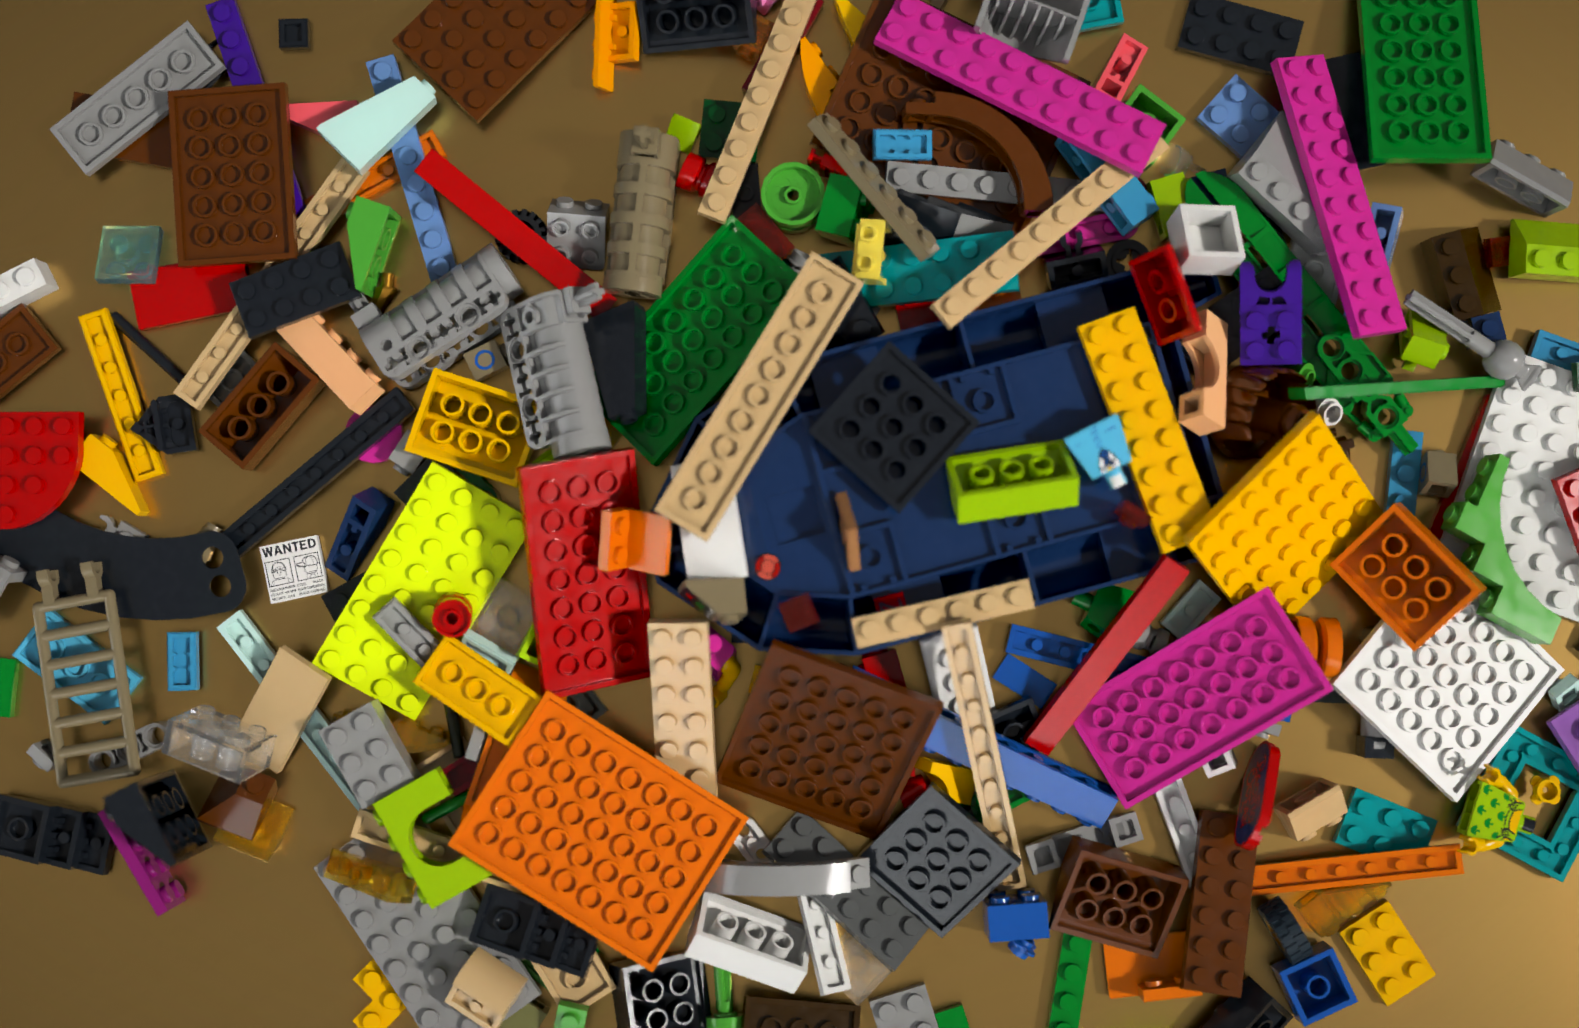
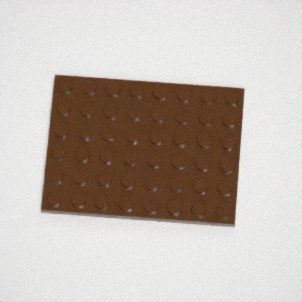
M872 0L823 114L828 112L829 115L839 121L844 133L859 145L860 152L878 168L879 175L883 179L885 177L886 161L872 160L873 129L932 130L931 161L895 162L1008 173L999 157L985 143L963 130L943 124L901 122V110L905 102L915 98H922L930 103V99L935 91L950 92L973 98L1006 116L1030 140L1045 166L1048 177H1050L1060 155V152L1054 145L1058 137L874 45V39L896 0ZM920 0V1H922V2H924V3H926V4H928V5H930V6H932V7H934V8H936V9H938V10H940V11H942V12H944V13H946V14H948V15H950V16H952V17H954V18H956V19H958V20H960V21H962V22H964V23H966V24H968V25L974 27L973 24L968 23V22H966V21H964V20H962V19H960V18H958V17H956V16H954V15H952V14H950V13H948V12H946V11H944V10H942V9H940V8H938V7H935V6H933V5H931V4H929V3H927V2H925V1H923V0ZM1037 59L1089 86L1091 84L1090 81L1049 61ZM814 134L810 144L830 153ZM919 195V196L924 197V198H926V199L929 198V196H927V195ZM934 196L957 206L959 202L1012 221L1014 222L1012 230H1014L1015 236L1025 229L1032 219L1018 217V204Z

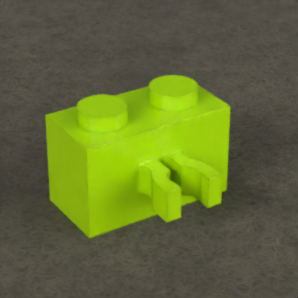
M1408 309L1404 316L1407 329L1399 333L1400 359L1404 360L1402 369L1413 372L1417 364L1435 369L1439 360H1444L1448 354L1450 344L1447 343V333L1411 309Z

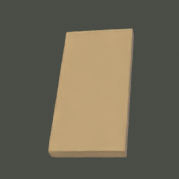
M286 645L281 646L230 742L275 773L281 772L332 677Z

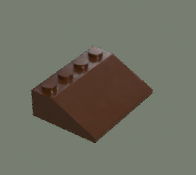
M1073 835L1062 861L1049 921V929L1158 959L1190 880L1179 865Z

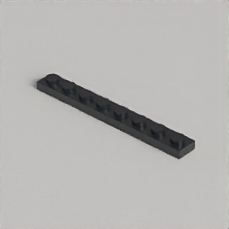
M398 387L391 390L222 532L235 543L240 558L417 411Z

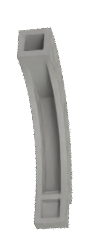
M864 856L809 862H749L723 859L703 892L768 897L847 893L853 889L870 887L869 857Z

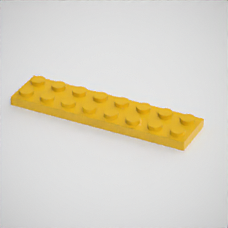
M1133 306L1078 326L1076 330L1109 415L1117 413L1132 460L1127 465L1160 552L1165 554L1186 546L1181 538L1211 510L1138 314Z

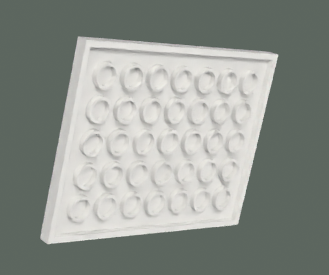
M1525 355V364L1542 366L1538 378L1526 391L1521 390L1515 377L1505 380V386L1492 389L1454 502L1465 501V492L1473 483L1477 474V465L1485 455L1501 453L1510 458L1503 480L1500 500L1501 529L1508 555L1516 573L1526 588L1543 606L1558 616L1579 623V555L1551 482L1552 479L1579 468V392H1573L1572 371ZM1443 531L1440 541L1461 561V556L1469 547V544Z

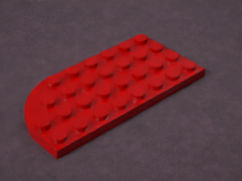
M0 412V529H19L32 525L51 514L67 498L79 477L83 463L84 412Z

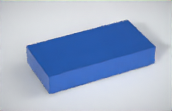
M1006 653L992 675V678L1023 698L1031 696L1034 704L1040 709L1043 708L1057 686L1056 683L1009 653Z

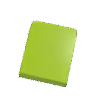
M674 113L666 134L678 138L681 152L689 154L701 131V125Z

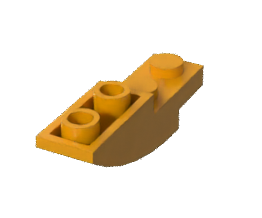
M804 37L800 40L802 78L811 107L815 115L819 116L825 110L839 75L832 65L827 67L822 61L823 53L814 41L809 43L807 38Z

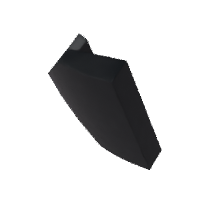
M176 394L161 396L156 400L153 399L140 420L135 422L131 428L136 434L168 455L199 451L193 407Z

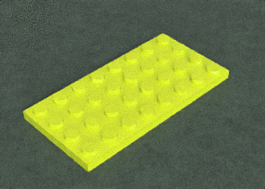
M432 461L313 659L312 664L415 721L431 694L412 682L421 670V667L372 616L395 596L441 641L444 636L435 630L432 623L435 604L442 595L449 592H458L465 595L472 604L473 615L469 627L471 629L524 542L522 513ZM463 635L455 638L461 641Z

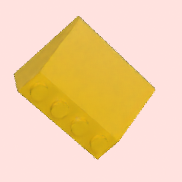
M433 368L404 451L517 488L518 477L516 467L528 465L534 449L526 441L516 394ZM535 400L532 401V408L534 414L537 411V404Z

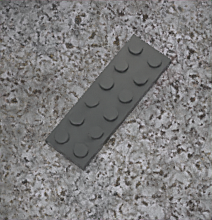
M795 812L762 851L771 862H809L854 857L817 821L799 812ZM871 876L869 888L853 889L847 893L809 896L891 972L899 967L929 929L923 921Z

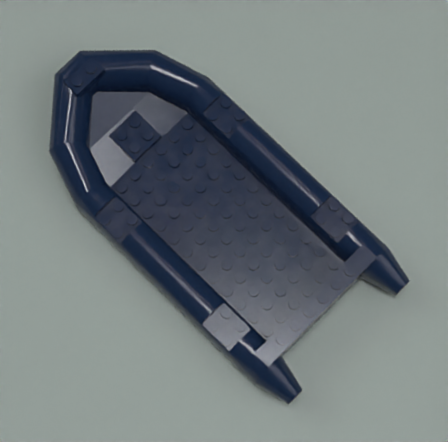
M1131 270L970 312L950 330L940 320L823 351L736 494L749 576L744 577L747 614L739 620V623L734 625H721L720 621L714 622L757 651H768L772 640L775 639L813 654L858 656L942 632V630L858 649L850 619L877 613L873 599L903 592L906 605L908 606L1029 579L1034 605L1039 606L1147 576L1163 554L1160 552L1127 464L1121 466V469L1128 482L1111 490L1104 475L1092 480L1066 444L1079 476L1078 506L958 524L951 503L945 463L898 514L807 433L890 341L980 422L951 456L1061 440L1109 416L1076 328L1133 306L1138 314L1178 420L1179 396L1189 393L1193 389L1180 339L1162 346L1158 345ZM1184 274L1196 308L1222 294L1217 275ZM887 376L883 380V387L887 392L894 393L899 389V381L893 376ZM915 396L907 398L905 403L907 410L911 413L920 412L922 409L921 400ZM871 398L864 400L862 405L864 412L868 415L877 414L879 411L878 402ZM721 401L695 417L673 465L683 464ZM939 417L930 418L928 422L929 429L936 434L942 433L945 428L944 421ZM889 419L885 424V429L888 434L897 436L902 431V425L896 419ZM847 421L843 424L842 431L846 437L854 438L859 434V427L855 422ZM1179 423L1212 509L1227 493L1222 492L1207 435L1199 436ZM913 439L908 444V450L914 456H921L924 453L925 446L922 441ZM871 441L866 444L865 452L870 458H878L882 453V448L879 443ZM899 462L890 463L888 466L889 475L894 479L903 477L905 472L904 466ZM670 471L650 512L657 513L654 510L672 482ZM845 491L847 492L858 529L861 570L852 572L847 567L846 544H843L839 523L841 518L835 501L836 493ZM672 522L669 572L665 576L655 575L656 583L696 609L678 591L682 582L688 579L679 525ZM1187 545L1165 553L1183 566L1198 562ZM772 554L779 559L781 571L775 579L763 580L756 574L755 563L760 556Z

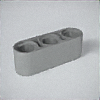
M163 720L136 730L139 759L159 751L175 741L177 730L173 723ZM157 727L164 732V740L162 742L155 738ZM121 748L92 753L88 760L89 767L92 771L127 766L126 750ZM104 753L108 754L111 758V765L109 767L105 766L102 762V755Z

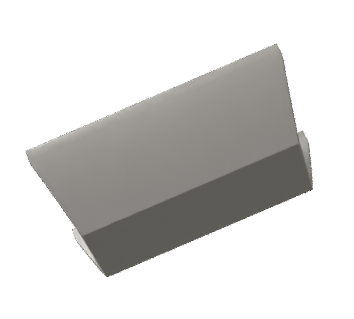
M983 0L973 29L980 35L984 32L1033 58L1068 64L1090 0Z

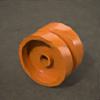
M1292 616L1290 621L1328 681L1338 676L1343 657V636L1338 619L1320 617L1314 623L1310 616Z

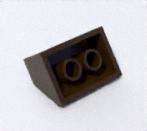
M1478 227L1452 231L1431 237L1420 243L1438 306L1461 321L1502 310Z

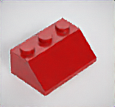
M1165 244L1128 262L1159 346L1204 330L1172 244Z

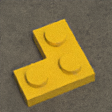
M374 959L353 978L358 986L372 999L352 1020L359 1028H387L406 1009Z

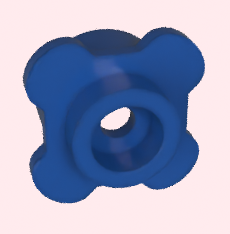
M1033 939L1009 941L1008 943L1009 949L1021 959L1025 960L1028 956L1034 957L1036 955L1034 952L1036 946Z

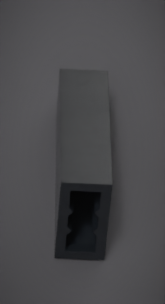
M631 300L589 318V322L584 323L585 336L589 345L588 349L608 418L621 425L635 423L638 417L647 414L646 311L643 306Z

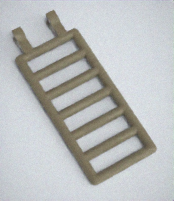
M88 561L80 563V570L85 579L87 593L59 598L58 592L59 571H50L49 569L36 571V578L41 587L43 601L34 603L32 612L56 782L60 788L133 777L141 772L116 593L112 589L103 590L101 579L103 574L102 562ZM100 602L105 604L107 619L47 629L45 612ZM104 631L109 632L111 645L109 649L54 659L51 657L49 641ZM113 660L115 678L56 688L54 670ZM117 689L119 707L60 717L58 699ZM121 718L123 736L64 746L63 728ZM121 748L126 750L127 766L68 776L66 758Z

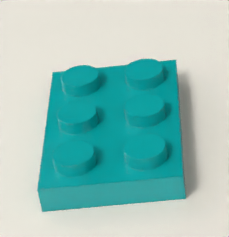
M1353 787L1346 803L1348 812L1341 816L1342 820L1337 826L1332 841L1360 853L1426 847L1429 845L1438 820Z

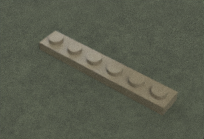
M827 112L814 117L807 124L920 262L934 256L941 249L936 243L934 235L923 228L917 220L915 212L904 205L899 199L895 188L884 181L879 175L878 168L864 157L860 152L859 145L841 129V124L835 117Z

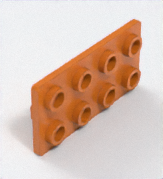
M1186 930L1168 932L1158 959L1102 944L1108 996L1111 999L1139 996L1143 1002L1203 996V992L1180 989Z

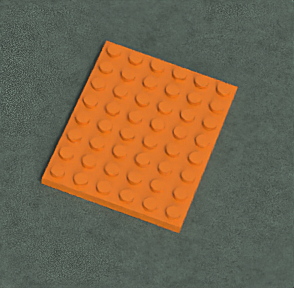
M547 690L448 845L653 973L749 817Z

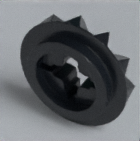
M1132 239L1115 243L1109 249L1106 256L1109 275L1126 272L1125 265L1116 261L1124 260L1129 251L1131 260L1148 253L1149 250L1139 241Z

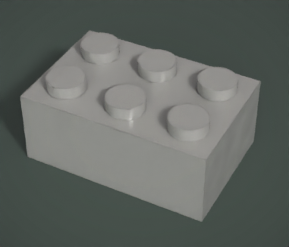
M378 699L363 705L318 731L362 810L421 776Z

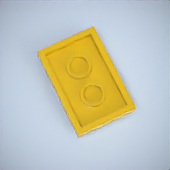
M1383 899L1336 930L1387 1007L1436 975L1399 916L1386 899Z

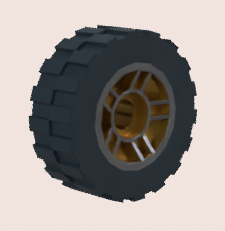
M1279 896L1257 907L1259 915L1275 943L1292 965L1314 953L1301 926Z

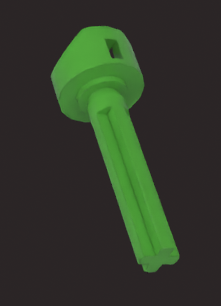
M713 966L717 1013L706 1017V1028H741L743 1013L733 1011L731 972Z

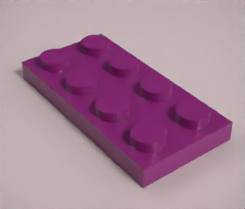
M104 810L98 813L100 819L157 917L186 901L183 896L185 894L184 888L178 880L173 879L169 872L170 866L118 828L114 821L107 817Z

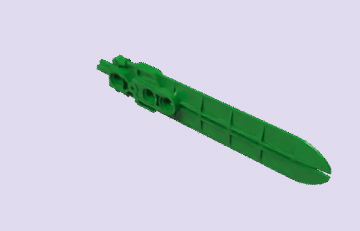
M1207 171L1196 173L1197 178L1218 205H1233L1236 207L1240 232L1247 240L1246 243H1243L1246 256L1243 261H1250L1253 264L1254 275L1264 268L1248 250L1250 246H1252L1264 263L1272 268L1283 283L1286 276L1287 263L1292 259H1297L1296 256L1236 183L1217 173ZM1190 178L1185 186V204L1212 205ZM1302 265V362L1311 363L1314 366L1315 379L1321 386L1393 381L1391 374L1362 339H1353L1347 320ZM1239 267L1233 273V276L1237 279L1238 282ZM1305 315H1307L1322 335L1317 336L1303 319ZM1329 339L1336 344V351L1331 356H1327L1323 351V345ZM1349 362L1354 367V374L1351 378L1345 379L1341 374V369L1344 364ZM1404 393L1394 394L1393 399L1385 395L1334 398L1342 406L1343 414L1357 425L1356 429L1368 441L1377 442L1382 437L1385 438L1388 435L1404 456L1412 453L1419 446L1402 425L1414 411ZM1359 401L1362 402L1360 414L1365 419L1363 421H1360L1351 412L1355 403ZM1386 408L1389 410L1391 417L1386 424H1381L1378 420V414L1382 409Z

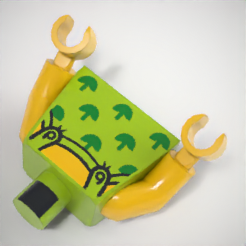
M1486 763L1483 764L1486 767L1485 774L1483 776L1478 775L1477 779L1470 786L1456 831L1464 834L1459 835V839H1463L1464 844L1461 849H1457V852L1468 855L1500 848L1505 842H1514L1518 831L1531 835L1536 825L1534 817L1523 814L1525 802L1518 799L1519 795L1516 788L1501 774L1498 768Z

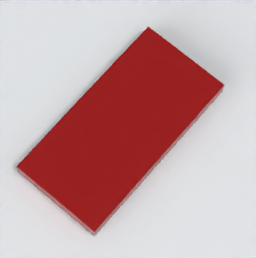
M178 263L129 272L128 277L138 329L144 331L229 314L236 305L229 283L249 276L247 264L180 268Z

